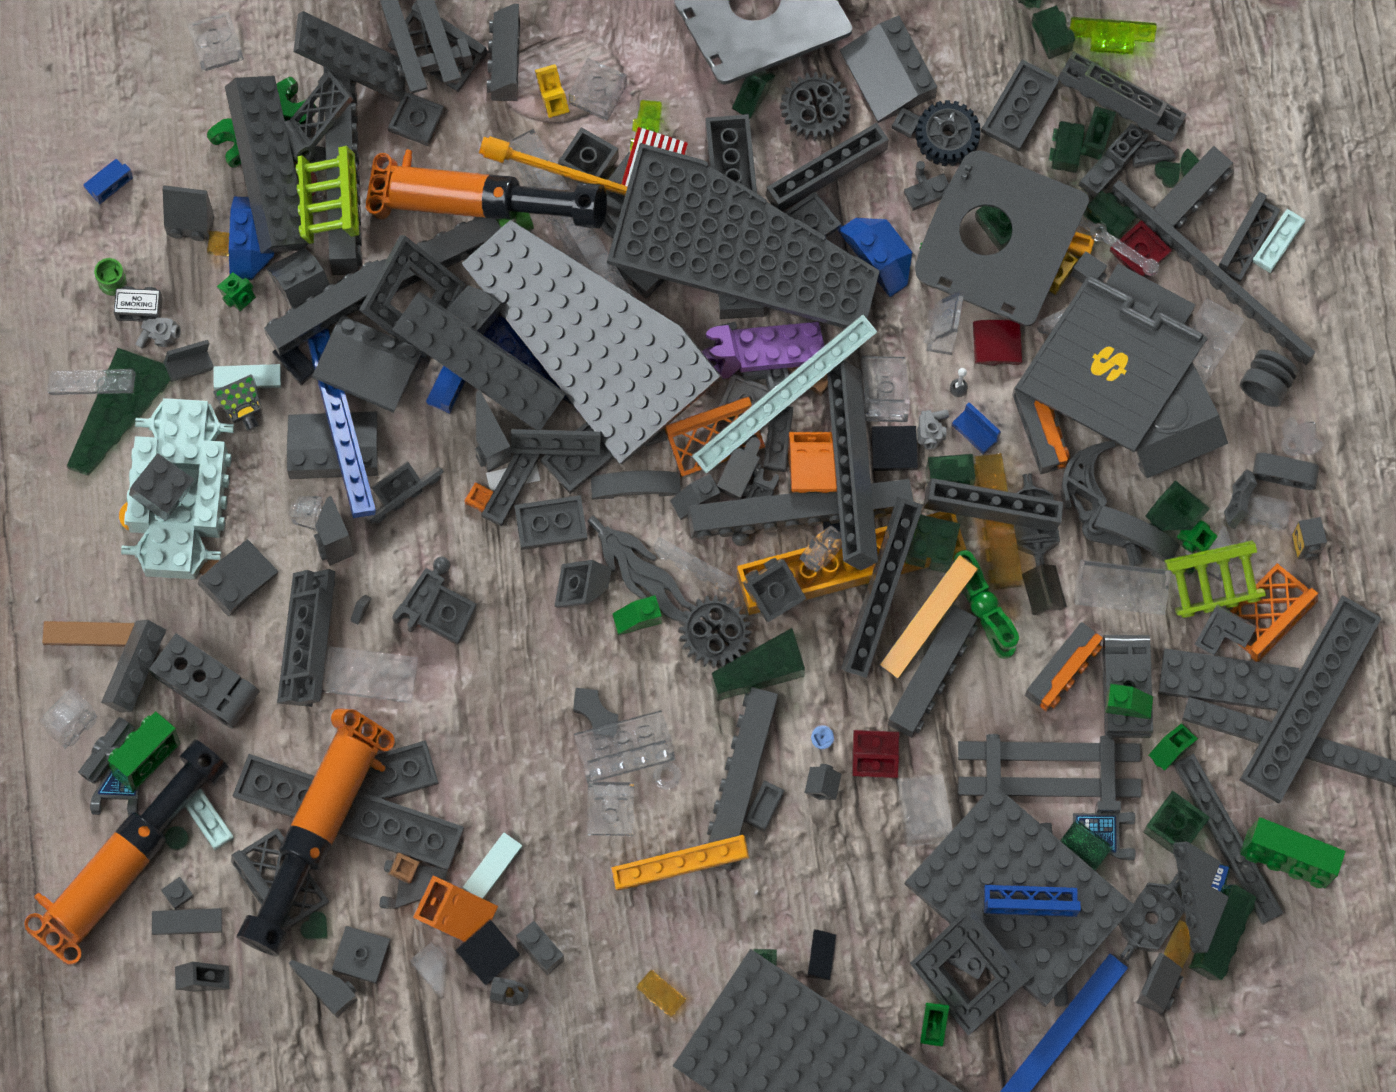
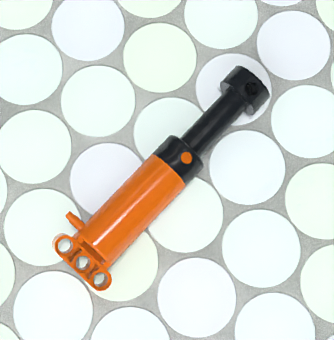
M409 149L405 151L402 166H398L397 162L387 153H379L374 157L366 198L367 211L380 220L387 218L391 213V209L513 220L517 212L573 217V222L577 227L599 229L604 222L607 209V194L604 185L579 183L575 191L520 186L518 179L513 176L411 167L412 150ZM389 161L387 168L382 169L383 164ZM385 182V187L379 190V186ZM382 203L381 208L375 211L376 206Z
M338 708L332 713V725L338 730L279 848V852L285 856V859L257 916L246 915L237 934V938L240 941L268 955L279 956L288 937V933L281 928L310 869H321L370 766L380 772L386 769L385 765L375 759L378 751H389L392 749L395 743L393 734L354 709Z
M194 739L179 756L185 765L142 815L131 812L54 903L40 893L34 896L38 903L47 911L43 916L37 913L27 916L24 923L25 930L64 964L72 966L79 962L81 959V949L78 945L165 845L167 840L162 833L205 782L215 786L229 770L228 765L200 741ZM205 758L210 762V765L203 767L199 764L198 760ZM35 918L41 921L42 926L39 930L33 931L28 927L31 919ZM51 933H55L59 936L60 941L57 945L51 946L46 942V937ZM69 948L75 949L78 954L77 958L72 961L67 960L64 957L65 950Z

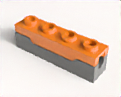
M1014 387L1012 395L1040 475L1065 468L1070 455L1067 447L1062 445L1061 439L1063 436L1060 427L1055 425L1054 410L1015 390Z
M1081 622L1028 687L1025 696L1040 706L1045 712L1050 707L1054 709L1062 699L1060 694L1064 690L1068 692L1074 685L1075 680L1073 678L1076 674H1082L1089 665L1087 663L1088 659L1091 656L1095 658L1103 647L1100 644L1103 638Z

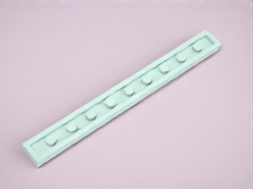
M861 315L692 455L693 459L705 473H708L876 334L875 328L864 315Z

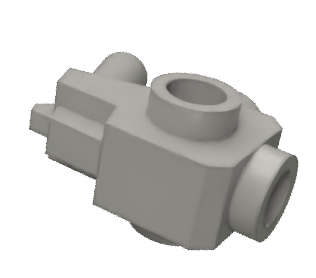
M158 317L156 319H148L143 321L141 326L143 330L135 345L143 349L148 338H152L155 340V345L167 347L168 343L172 344L175 342V339L180 337L181 328L172 319Z
M947 409L937 412H931V410L921 411V415L918 418L917 436L918 443L924 445L926 449H934L940 444L941 440L946 439V427H942V423H938V420L949 418Z

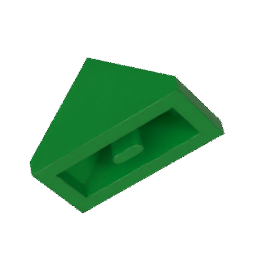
M925 1004L920 1044L943 1046L949 1005Z

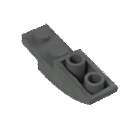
M1131 123L1107 149L1105 155L1080 180L1078 186L1096 198L1116 179L1149 135Z

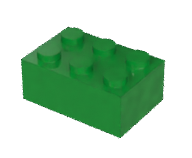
M156 711L151 716L145 717L137 731L131 732L126 737L125 743L110 753L108 763L113 776L133 793L180 746L176 728Z

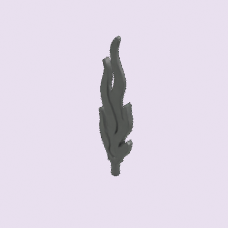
M594 515L591 516L587 522L598 532V537L602 543L603 556L607 566L612 568L611 571L615 572V557L626 587L640 599L647 598L636 587V583L645 588L652 596L656 595L659 608L665 616L678 622L682 618L686 619L682 615L683 612L671 603L664 590H669L682 607L689 609L690 603L684 599L674 579L663 569L637 557L632 549L651 561H656V556L650 553L636 537L613 530L608 526L604 527ZM700 627L693 628L697 635H702Z

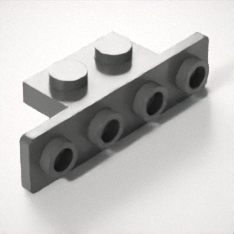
M405 462L371 487L383 506L376 510L375 515L368 516L365 519L369 523H380L387 517L386 513L392 509L396 511L404 506V501L410 496L414 498L423 492L422 488L428 483L432 485L441 479L440 475L444 473L443 469L436 467L420 479L410 463Z

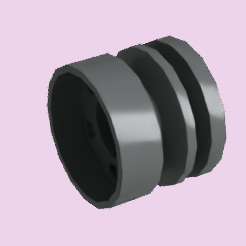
M1261 349L1257 351L1254 360L1251 362V368L1245 372L1241 379L1240 387L1253 400L1266 406L1278 407L1287 395V388L1291 387L1293 380L1296 379L1298 369L1286 357L1274 351Z

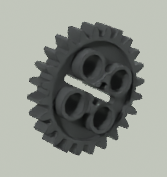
M817 72L814 73V77H810L806 73L804 80L798 76V83L791 80V88L785 87L786 94H782L781 100L783 102L780 104V109H783L781 117H786L785 125L791 123L790 131L797 129V136L805 133L806 140L810 135H813L814 141H816L817 135H821V138L825 140L826 133L833 137L834 130L840 132V125H846L845 118H849L850 112L848 110L851 108V104L848 103L850 96L845 95L847 89H840L841 82L839 81L834 84L833 76L827 80L826 73L819 78ZM809 90H813L814 92V100L816 107L819 108L818 115L820 117L821 123H819L817 120L815 106L812 105L813 98ZM826 92L828 96L822 97L818 93ZM798 97H805V98H807V100H806V101H799L797 98H798ZM831 111L834 114L832 116H826L824 112ZM810 116L813 119L810 121H806L803 119V117Z
M717 595L714 596L713 601H710L709 597L705 596L704 603L698 598L696 606L690 604L688 607L689 611L683 612L682 615L686 619H680L679 624L684 627H679L678 633L684 635L679 637V641L686 642L682 650L689 649L687 657L695 655V663L701 659L703 660V667L708 662H711L712 668H715L719 662L720 666L724 668L725 661L732 665L734 662L733 657L739 660L741 658L740 652H746L747 648L744 645H749L750 640L746 637L752 633V631L746 630V628L751 623L744 622L747 613L740 615L739 612L742 607L739 606L735 609L733 607L734 600L727 604L725 596L722 601H718ZM711 612L718 613L720 620L711 619L709 614ZM701 627L704 630V634L697 635L693 628ZM717 629L719 631L718 634H711V630ZM725 629H733L736 636H728L725 633ZM716 643L720 650L712 651L709 648V644Z

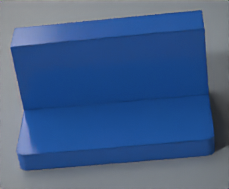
M115 159L84 183L83 186L100 205L133 179L131 169L126 164L122 165L118 159Z
M443 366L426 403L450 414L466 381Z
M970 402L966 404L965 410L952 422V426L983 455L999 441L1001 431Z

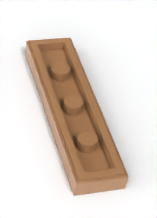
M44 621L42 643L43 645L125 647L135 623Z

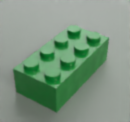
M1259 817L1248 829L1240 855L1250 862L1265 864L1270 870L1285 872L1293 879L1308 881L1313 887L1326 888L1338 876L1346 851Z

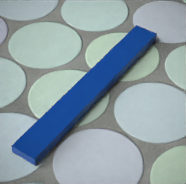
M1109 954L1000 1092H1031L1128 967L1112 954Z

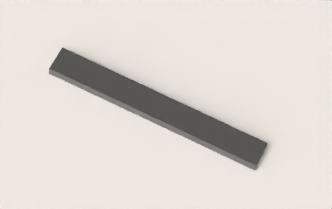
M1195 754L1174 763L1173 766L1262 925L1283 915L1281 907L1256 863L1250 862L1240 855L1244 842Z

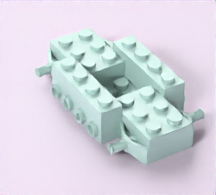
M163 398V401L151 418L135 419V427L149 428V430H152L154 437L135 436L131 455L132 469H130L129 473L130 487L157 453L194 479L193 486L166 521L129 496V487L127 492L128 505L124 519L125 525L128 526L131 533L145 534L135 546L122 545L121 555H135L146 577L196 579L200 569L207 560H221V551H208L205 549L200 537L220 538V531H224L225 517H222V510L227 508V496H224L225 488L229 487V475H226L227 467H231V454H228L225 442L215 440L221 432L234 433V424L218 422L211 404H208V401Z

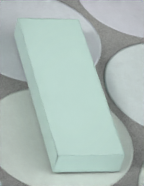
M1287 209L1252 262L1271 273L1306 220Z
M280 364L214 366V390L250 374L254 376L257 388H281Z
M200 788L185 808L214 851L234 839V837Z
M503 833L465 883L463 889L484 899L522 849V845L506 833Z

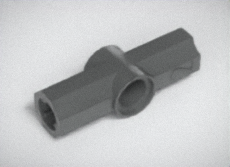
M118 717L106 735L101 736L96 741L91 751L92 754L78 773L90 783L95 784L109 766L108 759L110 753L125 743L126 737L135 731V727L123 718Z

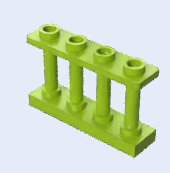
M347 146L338 147L339 156L335 159L310 163L304 156H298L296 173L299 176V184H297V193L300 197L298 213L301 217L299 234L309 244L314 243V233L340 228L351 237L359 235L355 153ZM335 167L340 168L338 179L311 184V172ZM340 187L341 196L339 199L312 204L313 192ZM337 208L342 209L340 220L313 225V213Z
M1251 540L1164 560L1166 570L1175 574L1182 606L1175 607V613L1178 616L1181 615L1182 618L1194 616L1197 611L1203 610L1204 613L1213 612L1216 605H1225L1226 608L1238 606L1239 602L1248 600V603L1258 602L1261 600V597L1266 596L1263 588H1256L1250 559L1252 553H1257L1256 544ZM1239 557L1242 561L1248 589L1246 592L1237 594L1234 593L1228 564L1230 558ZM1213 562L1220 566L1226 595L1215 599L1212 598L1206 570L1208 563ZM1194 567L1198 571L1204 600L1190 604L1184 575L1186 568Z

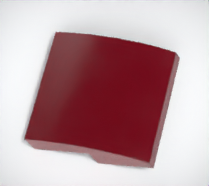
M977 320L973 322L975 364L995 366L998 363L1020 365L1022 363L1020 324L1011 320Z
M853 730L852 776L898 778L899 731Z

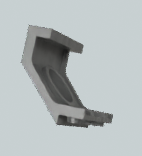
M1193 363L1136 450L1140 461L1138 463L1139 469L1146 478L1228 444L1220 416Z

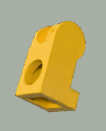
M1069 252L1066 253L1049 290L1055 295L1079 261L1078 258Z

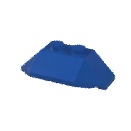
M234 197L230 211L229 272L230 274L234 272L241 279L253 280L256 274L273 259L274 253L261 254L249 197Z
M854 218L838 229L840 235L855 254L879 270L877 282L889 297H892L908 285L913 252L887 219Z

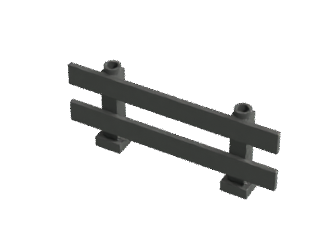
M380 0L400 60V65H397L400 78L404 77L406 79L411 94L428 89L423 74L440 70L444 84L461 80L457 64L463 63L464 68L473 66L471 52L465 37L457 39L458 46L450 47L435 0H416L433 49V53L419 57L416 55L399 1Z
M998 734L986 735V742L958 741V760H986V777H958L959 796H984L995 784L1008 796L1100 797V801L1095 806L1096 813H1120L1121 801H1116V797L1141 798V779H1115V762H1140L1139 743H1114V737L1110 735L1100 736L1099 743L1000 742V735ZM1001 761L1100 762V778L1001 777Z

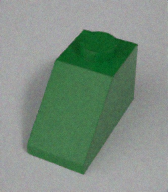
M656 595L633 601L612 613L618 635L662 624V615Z
M1110 684L1107 691L1105 713L1151 719L1153 696L1134 687Z
M1181 723L1164 736L1148 756L1153 759L1155 765L1165 771L1198 738Z

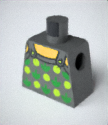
M252 374L213 391L232 422L236 423L242 420L247 431L259 426L254 414L263 411L255 378Z

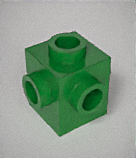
M234 272L217 286L223 295L222 300L230 308L234 306L239 311H242L256 298L252 291L254 288L252 283L247 278L241 279Z
M1189 519L1182 526L1177 538L1183 542L1182 547L1193 553L1194 551H1207L1218 536L1210 529L1211 527L1206 522Z

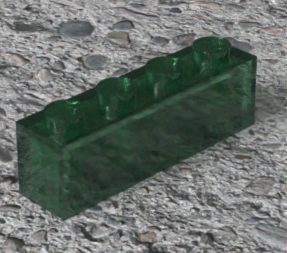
M1237 885L1222 886L1220 892L1229 898L1207 953H1195L1189 966L1190 969L1209 980H1223L1228 973L1231 958L1236 953L1238 941L1246 929L1245 924L1249 915L1254 910V903L1257 897Z

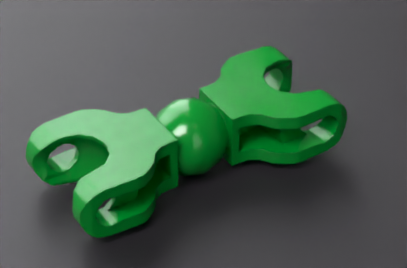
M287 77L277 83L284 121H289L306 101L304 100L299 103L289 101L298 91V82L293 77ZM304 114L299 120L301 125L306 122L307 114ZM232 118L222 119L208 130L207 138L214 145H219L226 141L234 142V146L226 152L225 158L230 167L236 168L241 165Z
M960 551L955 555L953 563L961 555L978 568L961 593L967 598L969 603L971 602L972 612L981 618L980 623L996 655L999 658L1008 659L1016 651L1019 634L1010 618L999 607L997 597L988 591L989 586L974 555L970 551ZM1000 647H1001L1002 649H1005V650H1007V649H1010V650H1009L1008 652H1004V651H1002V650L1000 649Z

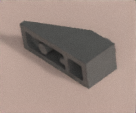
M294 960L289 962L294 972L336 1018L357 1001V997L354 994L357 990L349 981L344 983L341 978Z

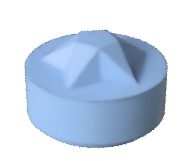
M817 726L812 731L811 741L815 747L826 749L832 745L834 733L828 726Z

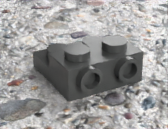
M773 558L764 564L766 568L759 572L757 569L745 575L746 580L742 582L766 622H770L806 599L783 559L777 560Z

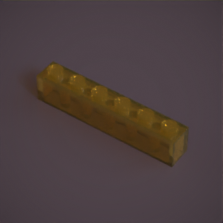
M1002 453L975 456L974 463L970 465L972 478L976 477L977 485L974 486L1008 492ZM983 519L984 527L981 528L982 540L987 542L988 549L984 551L986 562H990L991 570H988L989 582L994 584V590L1021 587L1023 577L1014 525Z

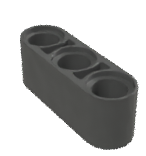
M1257 453L1253 474L1255 479L1304 490L1316 489L1320 467L1311 462L1268 453Z

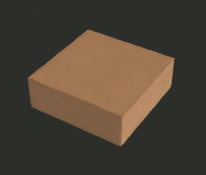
M397 853L388 875L410 884L419 862L401 853Z

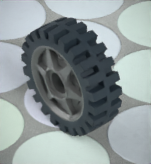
M945 100L943 104L941 101L936 102L935 106L932 104L928 107V110L925 109L918 120L916 127L917 146L920 148L922 155L925 154L926 159L929 161L932 159L934 164L938 165L940 162L942 166H947V164L956 166V163L960 165L964 157L972 151H976L981 133L980 123H978L977 116H974V111L971 108L967 110V105L965 104L960 106L957 101H954V104H952L950 100ZM950 131L953 135L947 136L943 132Z

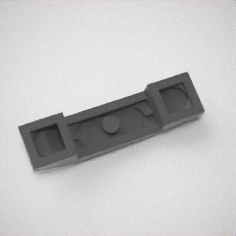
M641 470L615 472L591 477L592 500L614 499V496L659 494V496H676L681 492L680 473Z
M1101 506L1094 527L1112 536L1118 535L1152 552L1151 556L1163 562L1164 560L1175 558L1179 543L1169 535L1134 516L1113 508Z

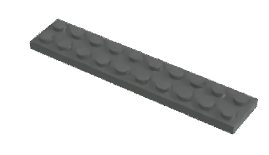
M1343 595L1340 597L1239 781L1278 804L1282 801L1377 628L1381 617Z
M248 754L232 796L235 799L294 818L315 776ZM358 791L338 834L396 854L401 853L414 860L449 871L464 827Z

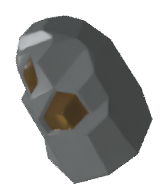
M501 977L493 978L490 1002L517 1006L528 998L529 990L524 984Z

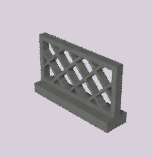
M415 1L411 7L412 11L405 19L410 37L423 34L424 44L416 45L414 49L425 48L426 54H429L428 47L432 46L430 43H427V32L417 2ZM415 18L421 22L422 30L410 32L409 24ZM441 18L448 42L458 46L457 39L465 37L471 55L475 57L472 67L464 68L462 63L459 64L457 68L461 73V80L456 85L452 82L446 84L456 92H459L481 59L484 60L488 55V50L484 45ZM391 39L388 47L397 52L393 39ZM440 71L429 72L430 75L443 82Z
M278 828L242 851L238 850L231 855V863L261 906L270 888L268 885L273 883V881L262 878V868L275 870V879L280 869L281 856H283L278 850L266 848L267 842L275 836L282 844L284 837ZM252 851L263 852L261 863L250 861L247 854ZM265 853L279 855L277 866L263 864ZM310 873L306 877V887H301L300 891L305 892L303 903L295 901L293 906L302 907L301 913L294 919H291L289 915L287 916L281 928L285 932L290 931L292 926L329 903V900ZM307 892L317 894L321 901L316 905L306 904Z

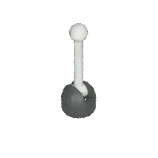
M960 368L958 370L959 378L951 382L950 392L955 397H962L967 393L968 384L963 379L967 374L965 368Z

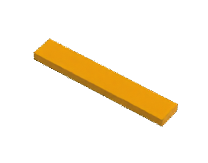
M961 555L958 556L880 665L895 677L900 678L977 572V567Z
M740 835L611 867L615 889L619 891L749 859L745 836Z

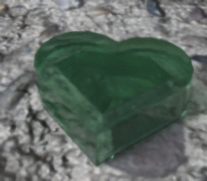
M1160 161L1155 166L1154 174L1158 179L1162 180V184L1165 187L1173 188L1179 180L1181 163Z
M318 911L312 913L309 921L301 925L300 932L305 939H328L327 919L324 913Z

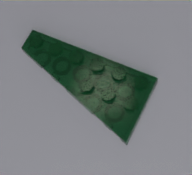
M117 348L68 461V469L87 476L92 473L106 457V453L113 445H116L121 440V436L135 424V419L140 418L152 405V401L159 393H162L167 388V384L171 380L163 363Z

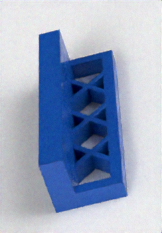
M984 886V914L1077 917L1081 911L1080 901L1077 900V888ZM990 892H999L1005 899H990ZM1016 892H1021L1028 900L1012 899L1011 896ZM1038 893H1045L1051 900H1035L1034 897ZM1061 894H1072V901H1058L1057 898Z

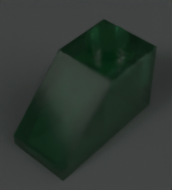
M763 70L745 77L731 109L742 115L749 114V119H751L766 97L775 75Z

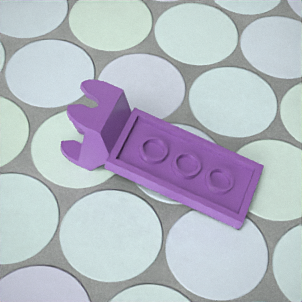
M819 322L736 329L733 331L729 325L713 327L707 331L706 338L715 340L714 347L706 348L702 352L709 361L716 362L715 369L723 377L722 379H726L739 369L740 372L800 367L824 347Z

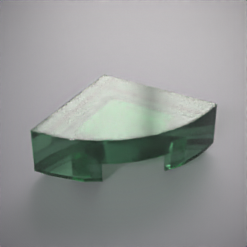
M1188 148L1184 151L1180 160V171L1183 177L1199 162V159Z

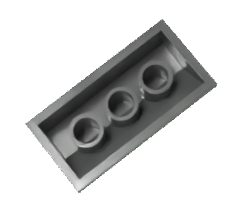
M512 4L494 12L493 20H489V33H493V40L488 42V53H492V60H488V73H491V80H487V93H491L492 101H518L520 12L519 4Z

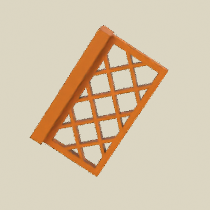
M749 397L673 422L664 428L681 477L702 470L700 466H697V462H695L693 468L684 471L682 460L685 454L691 457L693 455L687 452L691 441L694 440L703 446L708 443L713 433H720L715 430L718 421L725 420L732 423L738 418L739 414L744 413L751 407L752 404ZM732 416H735L734 419H733V421L727 419V418H730V417H732ZM714 423L712 428L707 427V425ZM703 427L710 431L705 443L694 438L698 428ZM693 430L691 436L688 435V434H686L687 432H690V431ZM758 430L753 435L761 441L759 449L765 448L760 430ZM682 434L689 438L684 450L675 445L673 437ZM741 444L738 448H741V446L745 448L746 445ZM678 450L683 452L681 457L679 456ZM728 455L720 463L728 461L731 455Z
M1278 563L1256 584L1257 589L1270 590V599H1261L1253 603H1248V600L1239 602L1238 606L1230 610L1233 614L1239 611L1237 616L1242 619H1255L1257 627L1253 634H1256L1257 640L1251 646L1248 644L1246 647L1241 646L1251 655V659L1255 662H1259L1318 602V592L1313 588H1307ZM1279 572L1285 577V583L1272 584L1271 578ZM1285 588L1286 598L1273 599L1272 589ZM1288 588H1298L1303 593L1297 598H1289ZM1273 603H1286L1287 610L1284 613H1274ZM1254 604L1255 614L1242 615L1241 608L1244 605ZM1257 604H1270L1271 613L1258 614ZM1271 618L1272 625L1269 628L1259 629L1258 619Z

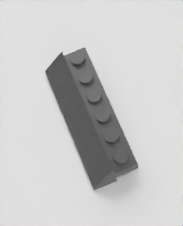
M1074 51L1057 78L1066 87H1073L1080 91L1084 97L1098 101L1102 107L1118 112L1122 118L1136 122L1140 128L1154 132L1157 137L1165 141L1172 142L1186 116V113Z
M331 569L317 572L304 570L293 573L277 703L312 707L313 703L320 702L336 571Z

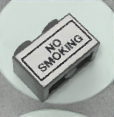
M131 286L116 288L114 303L116 321L143 322L148 319H156V317L161 318L163 297L160 290L153 287L135 289Z

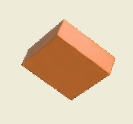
M475 482L464 502L483 512L494 491Z

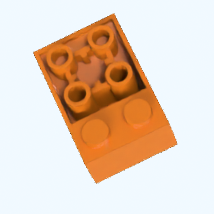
M789 432L788 457L792 492H837L832 432Z
M433 875L413 918L465 941L489 919L492 921L498 906Z

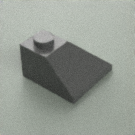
M594 560L562 564L554 607L577 606L592 602L608 590L612 568Z

